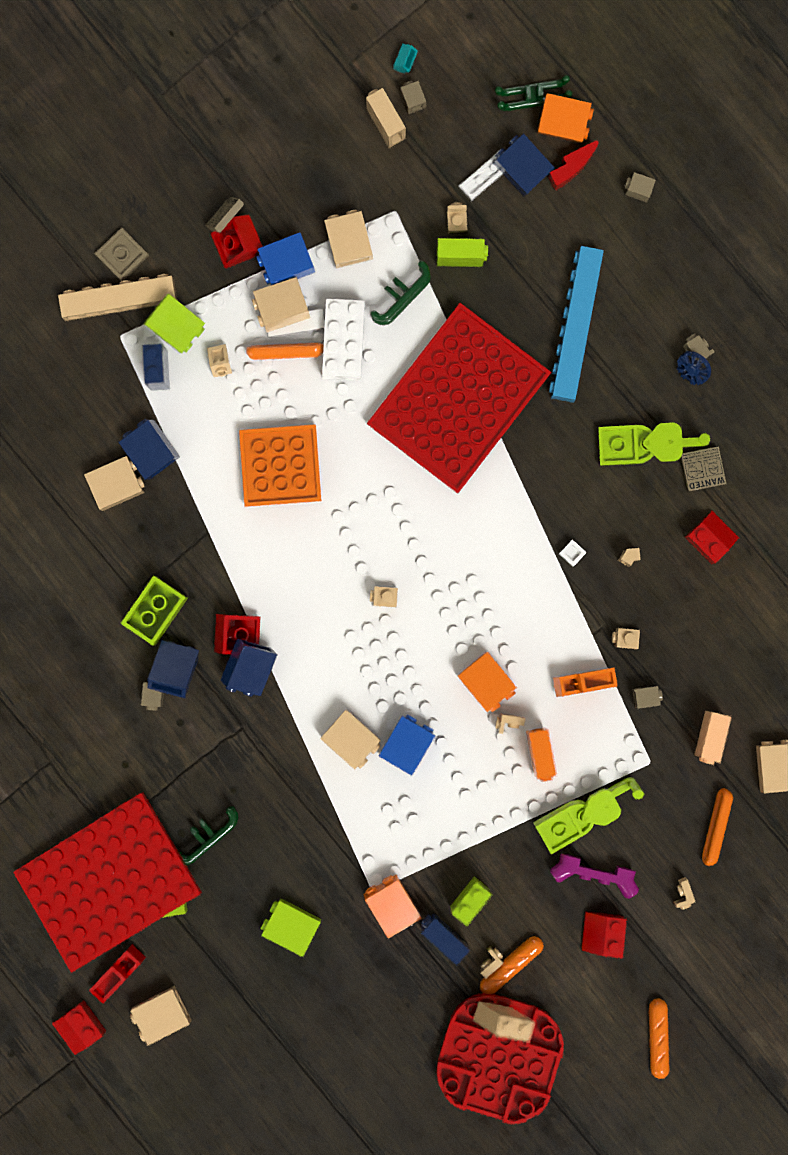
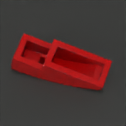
M597 140L564 156L561 162L563 166L549 173L548 179L555 191L576 177L586 166L599 144Z
M132 944L89 991L103 1004L146 957Z

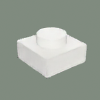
M571 540L559 553L572 567L586 554L574 540Z

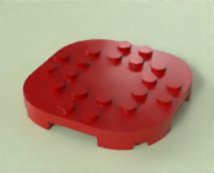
M480 993L468 997L456 1007L447 1027L437 1062L439 1086L447 1100L461 1110L474 1111L500 1119L502 1122L509 1124L527 1122L528 1119L535 1115L538 1116L550 1100L560 1059L563 1056L564 1044L561 1031L552 1016L539 1007L497 994ZM479 1001L511 1007L532 1020L534 1025L530 1040L524 1041L494 1035L474 1021Z

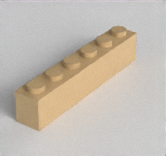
M161 274L154 279L143 277L139 278L137 282L125 280L119 282V285L103 284L101 288L96 289L85 287L82 288V291L78 292L67 290L63 294L58 295L61 315L65 321L156 306L166 294H170L177 300L174 279L172 276H168V274Z

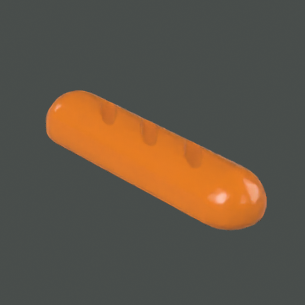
M322 343L253 345L246 348V353L252 360L314 358L323 354L324 345Z
M725 788L720 789L717 793L704 845L702 861L707 866H712L718 862L733 802L732 793Z
M532 936L523 942L503 960V964L486 979L484 977L481 980L480 989L482 993L495 994L543 951V941L539 937Z
M657 998L649 1004L650 1069L654 1077L663 1079L667 1077L670 1070L668 1006L664 1000Z

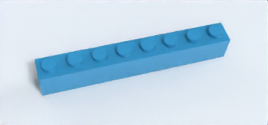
M581 246L579 251L575 252L573 262L577 264L576 269L572 270L570 277L573 285L572 289H568L566 298L570 301L569 306L565 307L563 314L566 322L565 326H561L559 337L563 338L562 343L558 344L556 355L559 356L558 363H554L552 374L556 375L554 382L551 381L549 393H552L551 398L568 402H574L576 399L604 250Z

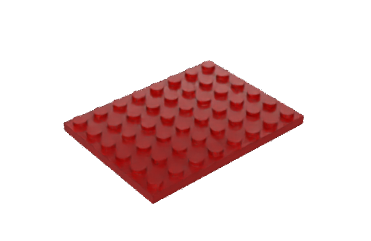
M459 303L370 418L367 425L458 494L551 372L467 307Z
M143 792L13 872L71 973L202 893Z

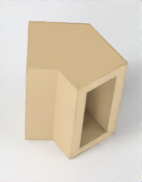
M639 548L626 549L618 561L629 567L634 561L640 560Z

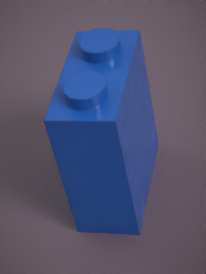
M301 233L258 248L259 255L256 258L260 267L264 266L266 273H263L267 284L271 283V285L295 277L300 279L315 273Z
M407 714L406 717L401 716L379 757L412 776L436 735L432 733L434 731L432 728L425 724L423 727L416 724L417 720Z

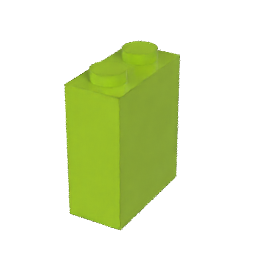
M438 238L437 266L482 267L483 262L487 261L488 245H485V239Z
M166 294L144 322L147 328L181 354L183 351L187 352L193 345L191 343L195 336L198 338L205 330L203 328L205 323L170 294Z
M474 876L450 906L451 913L465 925H468L492 895L490 889Z
M280 898L278 903L274 901L269 911L273 914L270 920L265 919L261 927L263 930L261 936L303 957L321 923V919Z

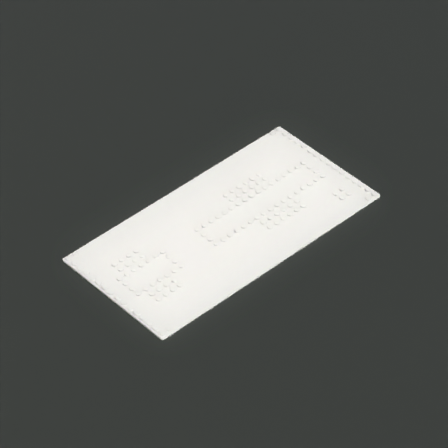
M395 211L365 224L373 260L336 269L330 242L327 241L308 250L315 273L298 279L308 311L322 309L324 322L326 299L365 301L361 381L323 379V354L314 358L252 360L248 357L246 348L253 345L322 343L324 345L325 329L269 338L265 326H260L257 317L261 315L259 309L255 310L252 299L255 298L253 291L271 286V283H266L263 273H266V270L185 306L205 323L203 326L205 330L198 338L196 336L191 341L193 345L187 352L183 351L182 354L177 352L145 325L121 335L122 343L162 431L180 456L176 460L243 609L247 616L261 617L259 644L271 647L278 654L272 667L273 675L370 887L380 885L386 877L391 875L395 876L397 874L399 879L409 876L650 764L648 754L617 687L556 697L554 677L607 669V666L502 439L498 441L457 494L367 425L370 418L446 321L430 283L389 325H378L372 320L371 311L375 310L380 314H384L396 302L384 290L386 286L391 287L400 296L404 294L392 281L395 277L410 288L422 275L418 266L419 259ZM162 344L168 351L170 390L151 391L144 384L142 345ZM226 344L232 373L222 377H213L207 348ZM316 424L322 502L245 507L239 430ZM375 586L398 588L397 607L373 606L374 602H370V590H374ZM485 652L492 656L517 687L514 690L516 694L508 700L504 698L500 701L501 706L494 712L490 710L486 712L457 677ZM346 709L381 739L379 742L381 747L374 754L369 753L366 757L368 761L361 769L357 767L354 770L320 739ZM501 713L525 718L524 726L519 725V729L507 727L508 723H505L503 734H499L498 729L495 728L497 717H501ZM407 714L417 720L416 724L423 727L425 724L434 730L432 733L436 735L412 776L379 757L401 716L406 717ZM545 727L549 731L557 776H553L551 781L541 782L540 779L534 777L526 731Z

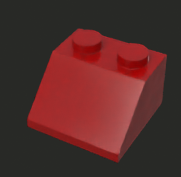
M250 215L233 217L221 233H211L225 268L253 258L259 253L258 248L263 247Z
M713 511L685 536L710 564L717 563L739 538Z
M216 614L214 652L231 654L237 638L259 644L261 617Z
M585 911L581 950L606 957L623 958L627 919L623 915Z
M84 1000L52 1023L74 1055L88 1048L106 1033V1029Z

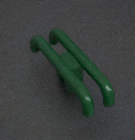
M565 75L563 78L554 81L505 89L497 86L495 93L498 96H511L523 93L525 95V101L513 103L498 102V109L501 111H512L542 106L545 101L543 90L562 87L570 81V77ZM567 90L565 93L557 96L571 98L572 91Z
M419 261L418 263L419 271L422 275L410 288L396 277L392 280L404 293L402 296L397 294L391 287L386 286L384 288L396 302L384 314H380L375 310L371 311L370 315L373 322L382 326L389 325L427 287L431 275L429 266L424 261Z
M229 806L226 809L229 822L217 833L214 832L203 818L199 820L200 825L210 836L208 840L200 834L197 828L194 826L190 828L192 834L202 845L189 856H185L178 851L186 865L194 863L236 826L239 818L233 806Z

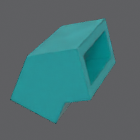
M402 44L394 64V70L404 74L405 72H410L418 50L412 45Z

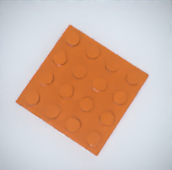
M316 424L239 430L245 507L322 502Z

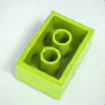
M153 576L121 624L151 645H156L188 598L157 576Z

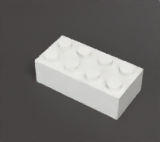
M326 299L323 379L361 381L365 301Z

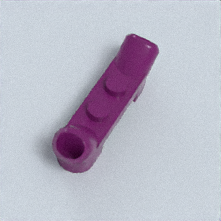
M561 853L559 863L550 870L555 880L559 883L573 874H578L581 879L591 881V878L599 879V883L609 885L610 882L616 883L624 898H632L639 891L634 881L636 871L625 867L616 866L615 873L582 866L580 865L581 859L579 857Z

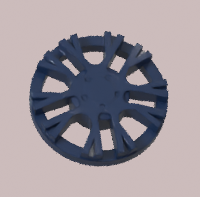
M688 351L679 357L677 370L678 373H681L680 376L683 377V380L687 379L693 385H702L710 378V364L701 354Z

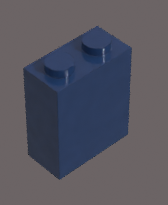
M523 134L520 137L516 135L509 142L511 146L506 151L502 148L495 155L497 159L493 163L514 187L525 196L555 167Z
M162 344L142 345L144 384L151 391L170 390L168 351Z
M144 419L137 424L138 428L133 432L132 430L126 432L122 436L123 439L119 441V444L145 480H149L179 459L180 456L155 420Z
M237 638L221 677V682L231 692L238 690L247 696H253V694L261 696L278 654L271 647Z
M162 640L148 678V689L185 698L198 662L199 650L191 646L185 647L172 641L166 642Z
M435 913L431 916L428 914L422 920V934L456 965L470 951L468 943Z

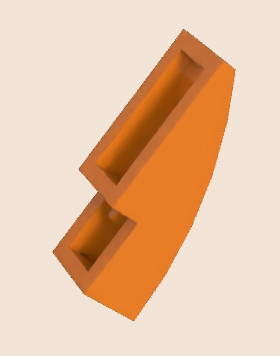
M615 668L553 678L556 697L618 687Z

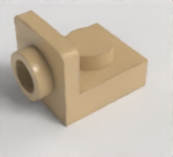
M456 202L452 203L451 206H447L448 233L467 232V205Z
M226 344L207 348L213 377L231 374L232 369L229 363Z
M375 586L374 590H370V602H374L373 606L397 607L398 588Z
M616 628V632L612 633V643H615V647L638 649L640 630Z
M501 713V717H497L495 728L498 729L499 734H503L505 723H508L507 727L519 729V725L524 726L525 718Z
M684 877L678 879L680 885L677 886L680 897L684 896V898L674 901L676 908L680 907V909L689 908L692 906L691 903L695 902L689 881Z
M491 946L487 950L493 959L488 958L481 964L482 968L480 969L485 979L503 964L501 959L503 955L497 948L492 949Z

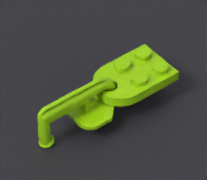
M660 423L653 431L643 425L599 427L600 466L642 464L649 461L653 456L661 462L677 461L682 456L683 447L707 446L710 442V436L704 433L696 438H682L681 427L676 423Z
M627 777L608 789H601L592 794L586 802L581 800L570 801L535 821L534 825L550 853L553 854L584 836L592 829L594 824L605 826L615 821L621 814V809L615 799L620 794L631 789L635 799L643 798L644 792L635 779Z

